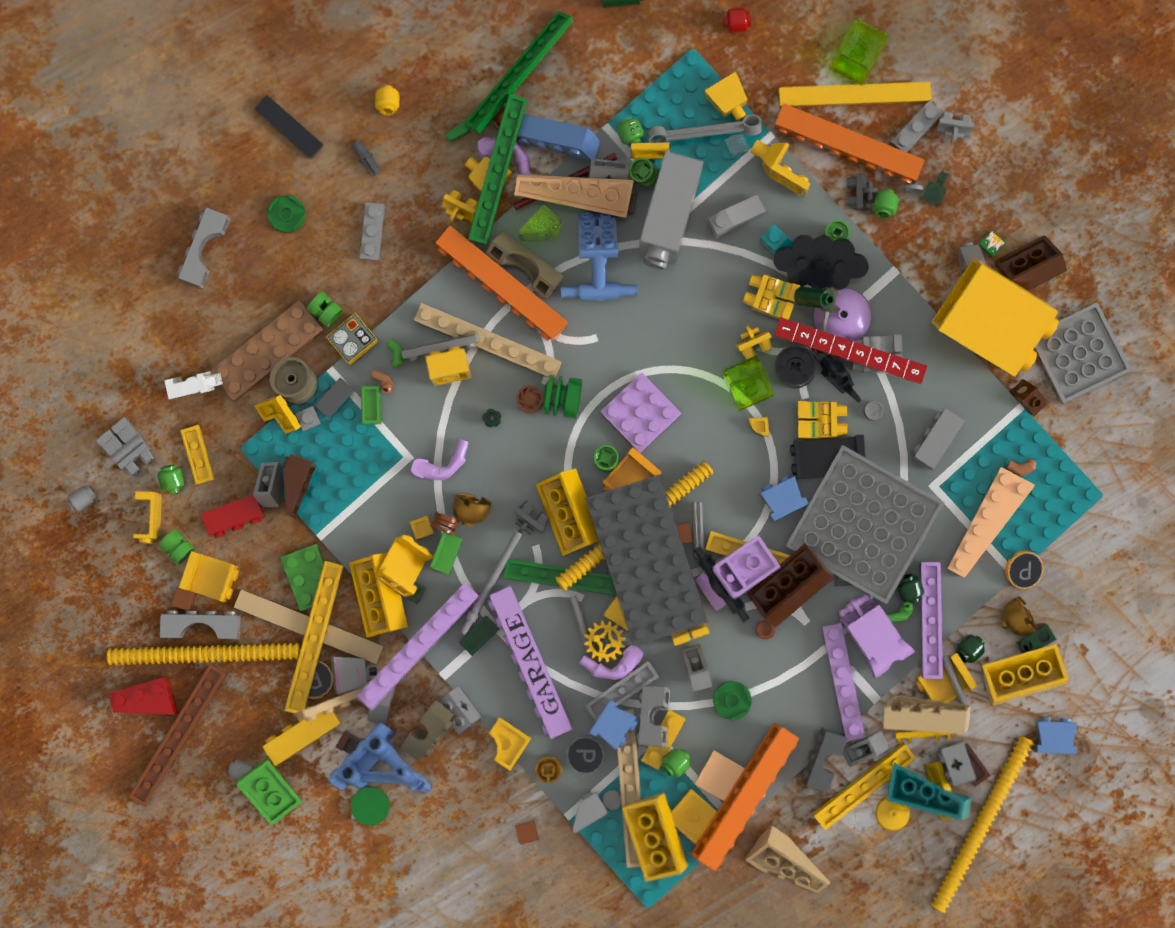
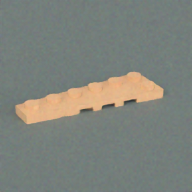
M518 174L514 195L626 218L634 180Z
M1000 467L947 569L965 578L1035 485Z

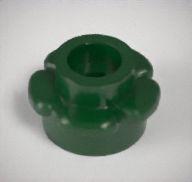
M488 409L483 414L482 419L487 427H497L501 422V414L499 411H495V409Z

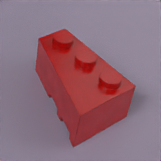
M168 677L108 694L114 713L178 714Z

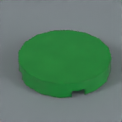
M294 196L276 197L269 205V222L279 232L292 233L297 231L305 221V208L300 200Z
M734 681L725 682L720 685L713 697V704L717 713L729 720H736L745 716L752 703L751 693L747 687Z
M365 787L359 790L353 796L351 802V812L354 818L359 823L367 826L381 823L387 817L390 810V802L387 795L376 787Z

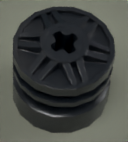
M791 345L784 348L778 354L775 362L776 375L779 381L786 387L793 389L808 385L816 372V362L812 352L800 345ZM793 364L795 366H797L798 364L800 365L799 372H797L796 370L793 372L791 371Z

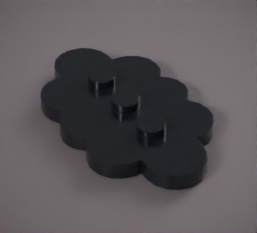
M800 235L793 240L791 247H781L773 256L775 267L779 271L787 272L788 280L791 284L794 283L800 286L808 284L811 288L818 289L828 286L829 288L833 287L834 289L842 290L849 285L851 278H861L869 269L868 260L862 254L855 253L854 245L850 240L842 238L834 241L826 235H821L816 239L809 235Z

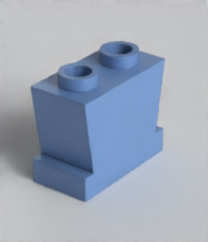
M788 475L779 480L780 484L774 487L770 484L762 488L763 492L759 494L771 510L772 514L769 516L773 522L809 504L806 497H801L795 476L790 478Z
M610 700L589 733L595 737L599 734L616 750L617 747L622 748L627 740L625 737L628 730L632 732L638 722L635 720L637 716L617 708V703Z
M1040 717V721H1035L1038 744L1034 745V752L1077 754V746H1073L1077 723L1071 722V718H1060V722H1052V718Z

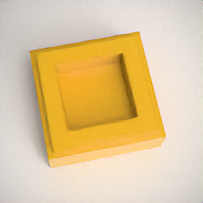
M428 515L410 522L416 540L435 534L430 526L431 523Z

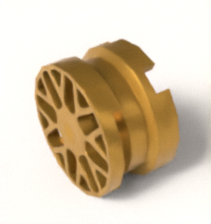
M553 756L542 757L535 765V775L543 783H554L561 776V763Z

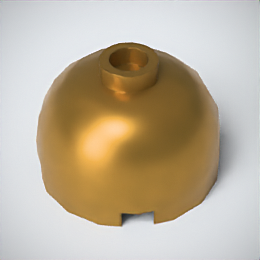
M457 493L453 498L452 511L455 517L462 521V525L472 527L473 524H479L487 518L492 504L491 501L483 497L479 500L473 494Z
M1022 596L1010 600L1004 606V618H1001L1003 627L1005 629L1009 628L1011 633L1017 636H1025L1036 632L1033 616L1030 610L1024 607L1026 602Z

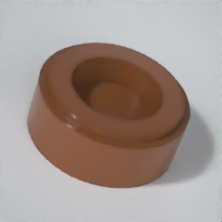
M763 620L757 624L756 633L761 639H770L775 634V627L766 620Z

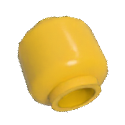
M389 85L378 89L375 93V108L383 115H392L399 109V92Z

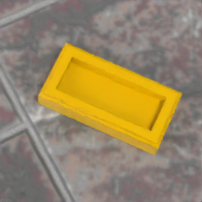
M631 143V159H664L665 152H669V143Z

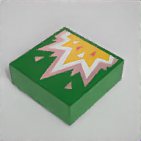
M991 230L979 246L993 258L1006 242Z

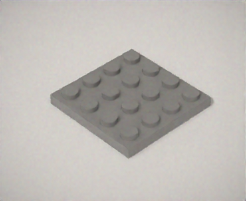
M1098 302L1060 320L1053 335L1049 339L1041 338L1034 348L1062 404L1132 371Z

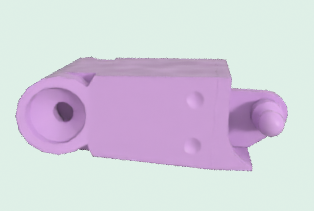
M864 593L860 598L850 599L846 607L839 611V615L842 617L839 620L867 659L875 679L888 671L894 661H903L915 652L901 638L881 606L877 605L872 598L870 599V594Z

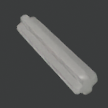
M696 501L692 502L693 547L695 550L701 546L704 551L702 502ZM694 552V558L699 559L696 553Z

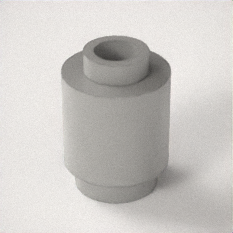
M89 485L86 487L82 486L68 496L69 500L67 503L73 511L77 509L80 512L93 503L97 496Z
M236 759L235 762H231L228 773L231 774V778L238 780L255 766L252 763Z

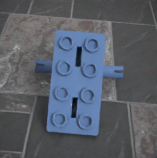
M591 212L577 214L579 259L590 258V263L592 264V283H580L578 286L569 287L561 286V299L578 298V300L602 301L605 299H619L620 296H638L637 284L620 285L618 282H606L605 263H607V258L618 257L616 216Z
M382 723L372 728L370 735L359 742L357 749L345 757L344 763L339 768L333 770L328 779L331 784L342 790L349 784L361 789L368 783L403 784L411 790L427 793L426 789H431V784L426 778L411 769L396 754L395 747L389 742L396 733ZM381 760L393 769V773L371 772V770Z

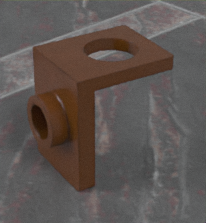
M1024 379L1010 391L1012 395L1024 403L1032 416H1035L1047 405L1038 388ZM1021 387H1027L1024 393H1018Z

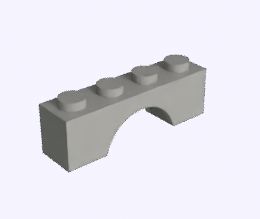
M207 207L205 212L202 211L200 214L199 227L192 234V245L186 249V260L184 265L181 264L178 270V278L181 281L203 289L210 272L202 262V249L210 239L224 236L230 222L228 215Z
M166 611V614H161L160 638H183L185 632L192 625L204 623L215 631L218 639H240L241 616L236 615V612H224V615H216V611H205V615H197V611H185V615H178V611Z

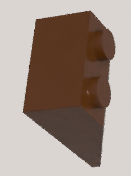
M290 454L289 457L285 458L282 466L285 468L283 474L286 515L296 518L317 465Z

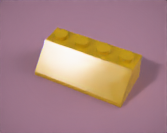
M576 468L561 472L535 484L546 514L549 517L562 556L599 542L585 500L587 496Z
M387 553L371 555L349 563L367 638L408 627L400 593L375 577Z
M1057 644L982 665L985 686L992 706L1061 687L1069 682Z
M665 793L648 796L622 807L645 881L681 874L688 865Z

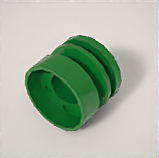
M550 374L545 384L543 395L544 414L549 415L551 406L554 407L553 416H557L559 408H563V416L565 418L576 419L582 379L569 378L567 386L563 385L562 376H559L558 384H554L555 375Z

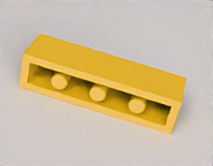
M335 710L323 715V712L317 713V718L307 722L305 718L298 720L299 723L295 726L290 724L282 729L283 734L276 737L273 735L265 740L267 744L263 748L274 766H278L342 724Z

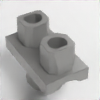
M943 112L936 133L945 134L946 137H951V143H956L957 138L971 137L974 122H971L970 115L963 114L959 120H953L951 112Z

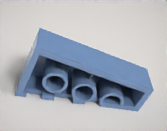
M523 114L517 135L521 144H532L542 149L553 150L590 161L591 158L595 159L601 142L587 127Z

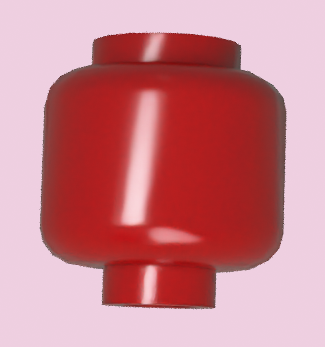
M743 7L728 9L726 16H723V26L727 27L730 33L746 32L748 27H751L750 12H747Z

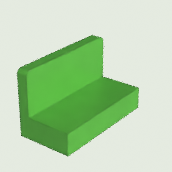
M444 531L430 568L450 575L463 539Z

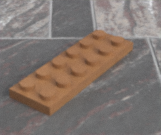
M299 300L210 372L212 375L221 373L223 381L221 386L235 402L269 375L276 363L281 359L294 355L324 330Z

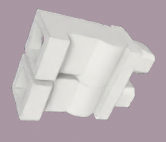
M210 371L196 374V376L190 377L186 381H182V377L164 380L169 399L198 392H209L215 390L214 386L223 384L221 373L211 375Z

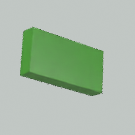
M361 386L362 425L381 424V386Z

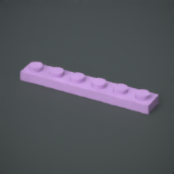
M921 562L920 577L924 588V595L921 597L922 678L943 679L941 562Z
M842 624L824 626L822 631L844 735L848 738L847 741L865 738Z

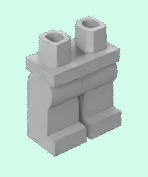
M902 334L862 337L860 340L854 341L903 357L900 354L902 352ZM851 362L852 370L862 371V374L884 373Z
M123 417L111 427L113 431L108 430L96 441L110 455L120 469L126 471L131 476H135L140 471L135 462L141 459L147 465L154 460V457L150 451V446L130 420Z

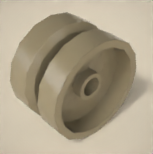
M297 357L281 359L271 370L270 384L272 389L289 404L299 405L305 403L313 397L317 390L318 381L316 374L303 360Z

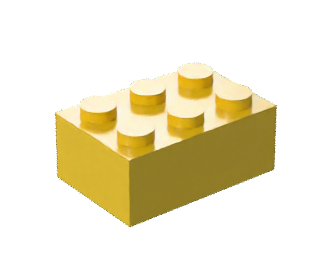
M459 346L448 349L449 352L441 353V351H434L429 353L430 356H426L430 380L434 386L472 378L464 348L460 349Z

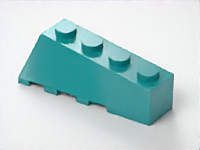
M893 763L887 801L958 820H963L969 816L972 797L947 791L908 769Z

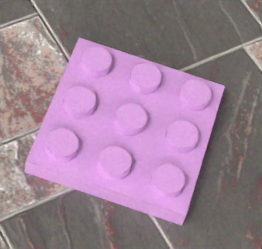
M642 372L600 411L639 453L649 446L682 414Z

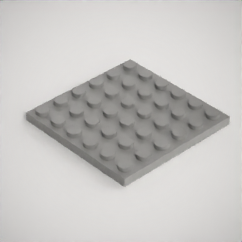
M842 445L788 540L786 547L796 551L804 543L807 544L831 573L888 604L945 502Z

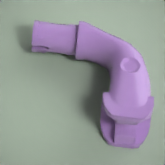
M484 137L478 141V150L481 157L491 158L496 138ZM515 142L513 155L515 164L518 166L519 175H530L528 163L530 158L518 143Z
M458 439L454 454L451 455L450 462L445 467L436 466L425 459H415L411 467L412 474L420 479L435 481L450 478L465 463L466 459L464 458L469 442Z
M629 646L622 653L624 656L620 662L612 669L605 667L602 663L598 664L586 654L579 664L590 671L593 677L618 680L628 675L639 664L643 657V651L636 646Z

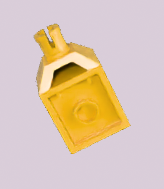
M757 139L750 153L762 159V166L767 176L804 198L811 184L808 182L809 180L801 174L797 176L792 173V169L788 166L779 165L787 153L789 144L786 142L773 143L770 147Z

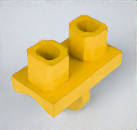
M452 190L449 195L445 194L441 207L446 209V214L450 215L449 221L453 223L456 219L460 221L465 219L472 223L477 201L468 198L466 203L461 202L462 195L456 190Z
M747 325L745 326L746 332L740 334L742 340L748 337L749 339L735 345L737 350L741 351L744 358L749 359L755 356L752 346L756 344L759 345L762 352L772 348L769 339L771 335L770 332L765 331L754 336V334L760 332L758 327L751 329Z

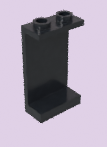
M864 435L794 440L793 444L790 445V455L794 456L795 464H791L792 475H796V480L824 478L842 445L866 458Z

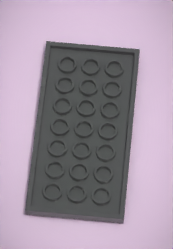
M660 475L585 498L633 647L708 623Z

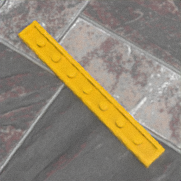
M931 82L779 87V107H782L783 103L792 107L931 102Z
M324 561L284 711L296 714V712L306 709L342 575L343 565Z

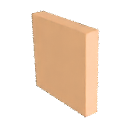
M713 750L694 784L724 801L745 768Z

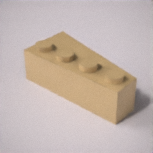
M893 695L884 707L883 729L945 732L955 735L965 734L969 728L970 705Z

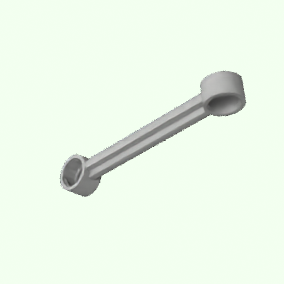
M747 115L739 122L668 131L661 126H655L648 131L649 143H667L673 140L744 132L746 135L755 136L762 130L761 118L757 115ZM656 135L663 136L660 139H653V137Z

